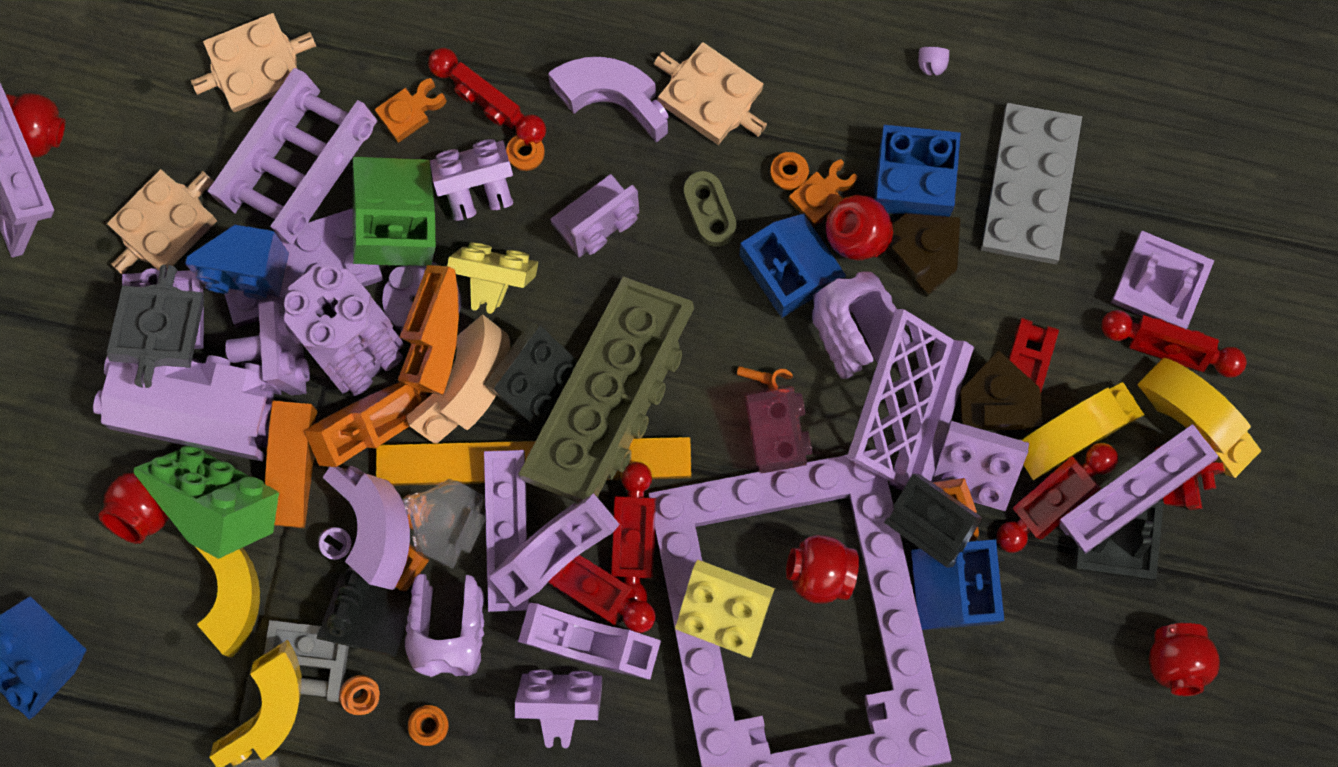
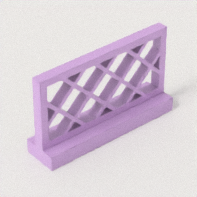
M0 83V231L11 257L23 255L37 221L51 218L54 208Z
M895 309L847 458L889 480V485L898 490L904 489L912 474H920L929 481H932L974 347L965 341L951 339L904 309ZM905 324L909 326L913 342L904 346L902 338ZM933 340L935 343L929 358L925 344ZM916 351L920 368L911 372L907 355ZM897 361L901 379L892 383L890 370L892 364ZM922 376L923 380L917 395L914 381ZM904 387L908 404L899 409L895 392ZM885 398L889 416L880 420L878 407L880 401ZM910 413L911 417L905 433L902 418ZM892 424L896 441L887 446L883 429ZM873 436L877 453L867 457L863 453L868 438ZM899 450L893 470L890 455Z

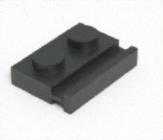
M912 474L894 504L892 514L886 518L884 523L948 568L954 567L955 559L960 552H963L981 522L982 517L922 475Z

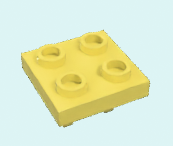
M470 242L468 247L464 246L449 256L447 266L455 269V273L458 275L470 277L471 309L477 310L481 304L486 302V311L491 314L495 311L496 307L502 304L509 285L524 288L536 277L538 261L529 260V254L525 252L507 250L506 255L491 252L492 247L489 245Z
M697 559L692 569L675 629L751 658L775 588Z

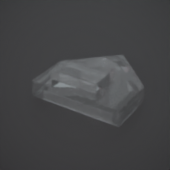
M448 479L437 484L435 488L404 498L406 514L410 515L414 530L412 537L416 551L447 567L454 568L461 551L471 552L486 520V517L479 513L485 501V496L456 480Z

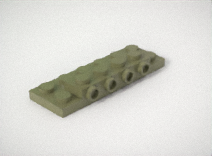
M624 276L622 277L518 474L522 481L580 503L593 493L598 497L607 478L613 480L617 471L624 472V469L631 460L632 452L628 449L634 437L640 439L646 432L649 418L645 415L651 403L658 405L664 396L666 385L663 383L667 372H675L680 365L682 350H679L678 339L694 310L691 300Z

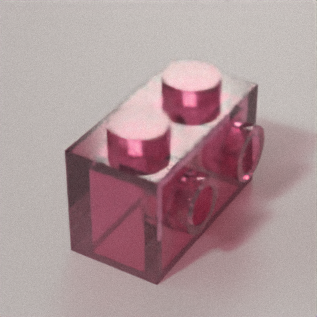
M784 385L744 393L755 461L759 473L806 466V455L812 454V447L808 431L801 432L799 416L805 415L801 392L795 393L793 386Z

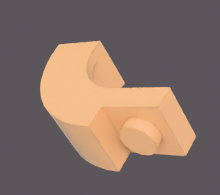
M483 314L457 336L456 359L444 395L431 394L406 416L409 426L434 444L440 442L458 425L466 430L470 429L485 413L496 397V394L484 384L509 352L510 339L504 330Z

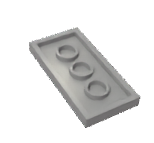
M1011 103L1006 104L981 251L1050 264L1058 263L1082 116Z

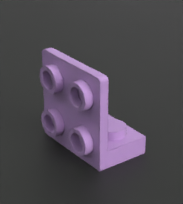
M610 174L550 219L551 224L579 258L586 252L589 255L594 254L606 244V237L617 229L619 232H622L635 223L638 218L636 215L639 213L638 191L633 185L624 190L612 174Z

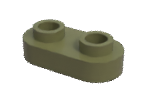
M700 171L692 174L684 185V199L698 234L710 246H724L735 235L736 219L722 184L710 172ZM700 189H705L710 193V196L706 199H700L696 196V192ZM714 223H719L724 227V230L721 233H713L710 230V226Z

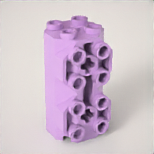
M331 265L323 267L314 266L288 287V294L284 302V322L342 394L349 390L354 396L361 394L372 384L371 378L383 369L385 371L391 370L403 359V355L399 351L404 344L392 329L391 321L350 269H341Z
M212 355L207 356L205 363L192 358L190 368L155 367L152 386L145 388L143 384V388L134 384L138 369L137 364L110 362L107 356L104 364V374L106 375L103 390L97 392L93 409L95 414L101 415V423L111 430L263 461L266 455L260 450L268 446L274 394L281 395V390L276 388L274 384H268L263 381L262 366L246 363L245 369L230 366V360Z

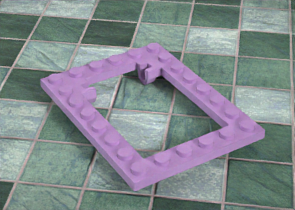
M877 450L864 451L863 454L870 457L877 453ZM848 455L649 493V498H656L655 530L674 627L678 620L692 569L697 559L702 561L696 527L849 497L892 686L890 691L865 695L868 722L873 734L770 754L769 745L765 737L763 716L734 721L720 646L675 629L702 767H929L952 761L901 537L898 532L884 523L894 510L888 480L848 459Z

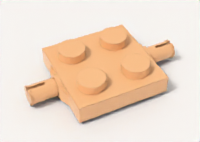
M271 13L203 41L211 59L212 72L194 80L192 79L191 83L197 95L218 86L226 95L229 105L235 113L274 97L293 68L297 69L296 54L316 47L311 32L289 41L288 37L281 31L274 13Z
M704 42L700 44L689 59L681 64L666 55L665 52H661L660 57L658 56L655 60L654 65L671 76L669 84L658 96V102L665 109L717 145L721 143L731 130L737 128L740 124L757 137L765 130L767 123L749 112L751 104L761 93L764 84Z
M160 169L107 223L122 238L124 245L127 247L111 265L121 274H124L138 259L151 264L157 270L160 269L161 265H166L167 270L168 265L174 266L217 222L216 218L203 207L199 199L214 181L202 171L186 187L175 182Z

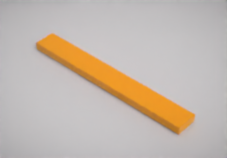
M690 437L633 439L628 448L632 452L629 463L638 461L646 464L652 472V479L691 478ZM536 441L380 445L376 448V477L388 480L393 486L484 484V451L524 450L526 461ZM617 471L613 480H621V472Z

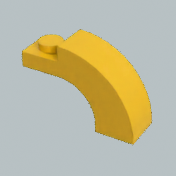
M1163 357L1137 384L1158 412L1172 417L1186 428L1192 424L1218 455V458L1215 460L1216 463H1224L1225 475L1236 478L1261 452V449L1247 432L1251 426L1242 414L1213 386L1181 364Z
M1123 382L1110 389L1106 388L1022 439L1021 441L1029 443L1028 453L1023 465L1031 478L1035 480L1059 467L1071 456L1077 455L1094 443L1136 421L1144 413Z
M196 547L214 569L218 582V593L214 606L208 615L197 625L223 655L232 658L248 639L257 619L260 604L257 572L244 548H240L218 559Z
M288 639L253 662L250 675L259 687L262 706L250 720L214 742L209 758L216 767H224L229 763L232 766H236L242 763L252 754V748L263 761L283 743L289 734L299 706L302 677L298 658Z

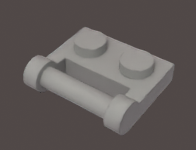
M269 620L264 654L288 639L295 651L300 666L331 669L329 681L302 678L301 694L327 697L329 702L340 703L339 693L344 684L349 646L317 639L321 626Z

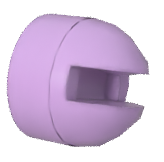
M940 47L919 48L918 62L922 72L926 75H932L933 73L935 75L942 74L949 62V50Z
M330 527L319 536L318 547L320 552L327 558L341 559L350 551L351 538L345 530L338 527ZM327 535L343 544L340 551L324 541Z

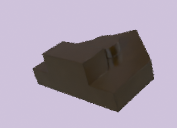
M906 213L892 225V240L885 251L926 297L957 272L961 218Z
M999 350L960 390L961 424L982 430H1037L1042 427L1040 387Z

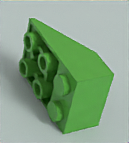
M353 157V264L431 265L436 245L435 208L430 160Z
M184 446L180 450L157 457L134 468L136 477L185 539L192 545L218 559L262 539L274 531L279 492L265 485L262 480L250 477L235 469L232 464L220 461L205 453L201 448Z

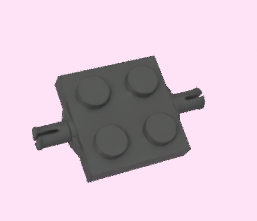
M166 265L160 266L156 285L146 287L122 286L107 356L110 362L137 364L138 369L134 384L143 388V384L145 388L152 386L155 367H191L204 297L202 292L182 291L173 287L177 269L171 265H168V270Z

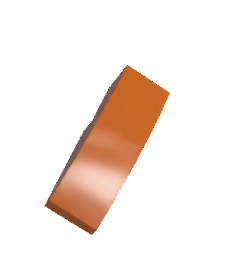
M427 265L399 337L411 343V347L398 381L419 391L444 395L451 373L457 344L459 321L455 269L449 266Z
M399 382L337 411L304 430V433L319 466L338 467L365 448H377L408 428L409 424L406 416L428 397L426 392Z
M272 401L265 485L279 492L274 526L305 528L314 453L304 430L316 424L317 409L312 404Z

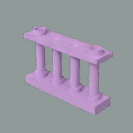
M293 68L208 190L224 208L233 213L237 212L242 203H246L275 219L270 227L290 245L305 231L310 218L363 141L369 138L377 122V119L365 104L357 100L348 113L317 97L320 90L306 73L296 68ZM307 110H311L339 125V128L327 144L296 128ZM288 140L318 156L306 175L274 158L285 141ZM265 171L296 187V190L284 207L253 190V187Z

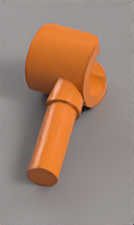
M739 366L737 371L738 376L767 384L768 389L775 395H782L789 391V389L781 388L776 384L775 378L777 376L784 379L793 378L792 373L787 369H779L770 374Z

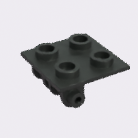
M351 567L348 568L345 574H340L317 639L396 657L408 622V609L412 598L411 590L408 589L404 592L396 587L394 590L370 585Z

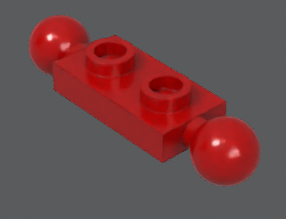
M438 48L430 54L428 67L432 74L439 78L450 77L454 81V91L469 104L475 101L485 109L483 113L494 124L501 126L504 123L512 130L516 127L517 137L527 145H530L529 142L538 144L543 140L546 134V125L539 116L522 114L520 106L462 62L458 64V58L452 50Z
M1113 310L1107 313L1102 320L1101 327L1104 335L1113 341H1122L1127 337L1131 338L1130 349L1161 359L1164 357L1204 372L1207 366L1212 364L1215 365L1219 374L1228 378L1239 376L1246 368V356L1240 349L1230 346L1217 350L1219 339L1207 336L1202 332L1188 330L1167 323L1162 319L1151 318L1143 315L1139 324L1133 323L1130 315L1121 310Z
M1097 443L1087 451L1086 462L1083 465L1071 456L1013 507L1021 519L1018 522H1005L998 528L996 541L999 547L1006 552L1015 553L1021 551L1026 546L1029 532H1032L1040 540L1046 537L1060 524L1061 518L1101 489L1093 477L1096 474H1109L1116 468L1118 464L1116 450L1107 443Z
M635 461L629 463L624 472H621V482L624 488L628 490V497L615 496L614 518L620 525L613 532L612 576L624 577V583L637 591L630 602H647V591L640 583V578L653 577L656 498L644 497V491L652 483V472L646 464Z
M581 555L575 557L548 581V583L613 625H616L621 615L626 627L637 633H644L654 625L655 611L650 604L644 601L630 602L637 591Z

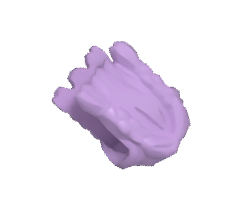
M858 272L856 277L852 279H836L813 295V324L819 330V337L824 342V347L830 355V360L834 362L835 370L840 378H850L853 376V373L862 370V365L872 363L873 357L878 363L895 309H897L892 303L891 295L885 290L879 278L872 272ZM850 312H852L855 315V318L862 330V333L864 334L866 340L870 345L871 352L865 344L863 336L858 331L857 325L851 318ZM904 329L902 338L904 346L910 344V337Z
M418 574L414 579L411 590L412 598L408 609L407 635L405 638V649L413 670L430 677L440 673H452L456 677L470 676L477 673L481 662L480 649L483 644L482 637L484 635V615L482 613L484 595L482 588L477 586L474 577L466 575L461 636L453 639L433 640L428 637L433 587L429 586V580H426V575Z

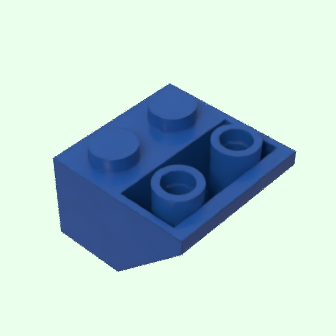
M883 125L874 199L881 203L889 214L905 215L910 213L950 217L955 205L961 133Z
M805 214L773 222L741 242L739 256L781 318L813 299L815 293L836 279L846 278V274Z
M234 225L187 256L186 265L209 291L228 294L229 289L244 291L243 295L246 297L266 300L267 295L280 297L289 252L274 231Z
M996 539L968 542L963 552H960L955 559L954 567L948 568L922 549L911 550L915 599L922 630L992 625L1005 621Z
M28 597L0 615V692L7 698L12 707L22 712L29 720L75 674L87 650L32 597Z

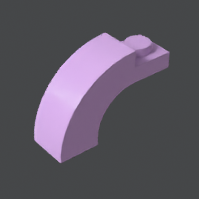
M587 57L564 63L548 73L550 87L573 114L591 103L612 102L626 108L655 142L668 134V121L666 120L669 118L668 113L656 99L651 102L656 97L655 83L649 76L633 65L612 58Z
M349 466L348 469L329 467L323 478L350 502L357 517L356 541L345 562L368 584L394 590L404 570L410 543L409 520L399 493L388 480L366 474L356 467Z
M593 493L580 503L572 504L539 529L517 548L489 578L515 608L538 593L564 566L579 554L613 533L620 524Z
M529 603L518 640L520 643L556 656L648 680L651 679L661 642L658 639L631 630L588 621L536 603Z

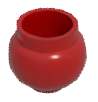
M35 93L21 94L19 97L11 94L6 95L32 158L42 157L48 154L51 147L58 148L60 146L66 122L64 118L59 117V109L55 102L46 96Z
M853 195L845 197L833 206L827 217L826 234L833 250L844 258L861 261L878 257L888 248L893 236V226L889 214L881 203L872 197Z
M124 473L108 487L104 495V507L98 514L100 521L108 530L121 539L134 544H141L148 535L158 532L169 520V517L134 473Z
M828 535L810 536L802 541L798 548L791 549L786 565V578L792 581L796 593L808 602L826 604L836 599L846 601L852 595L857 581L859 568L857 550L845 547L838 539Z
M1177 623L1163 626L1155 631V643L1149 654V666L1155 680L1161 686L1171 689V693L1177 696H1192L1202 693L1204 686L1210 684L1215 679L1220 668L1219 654L1216 646L1208 637L1207 628L1201 624Z

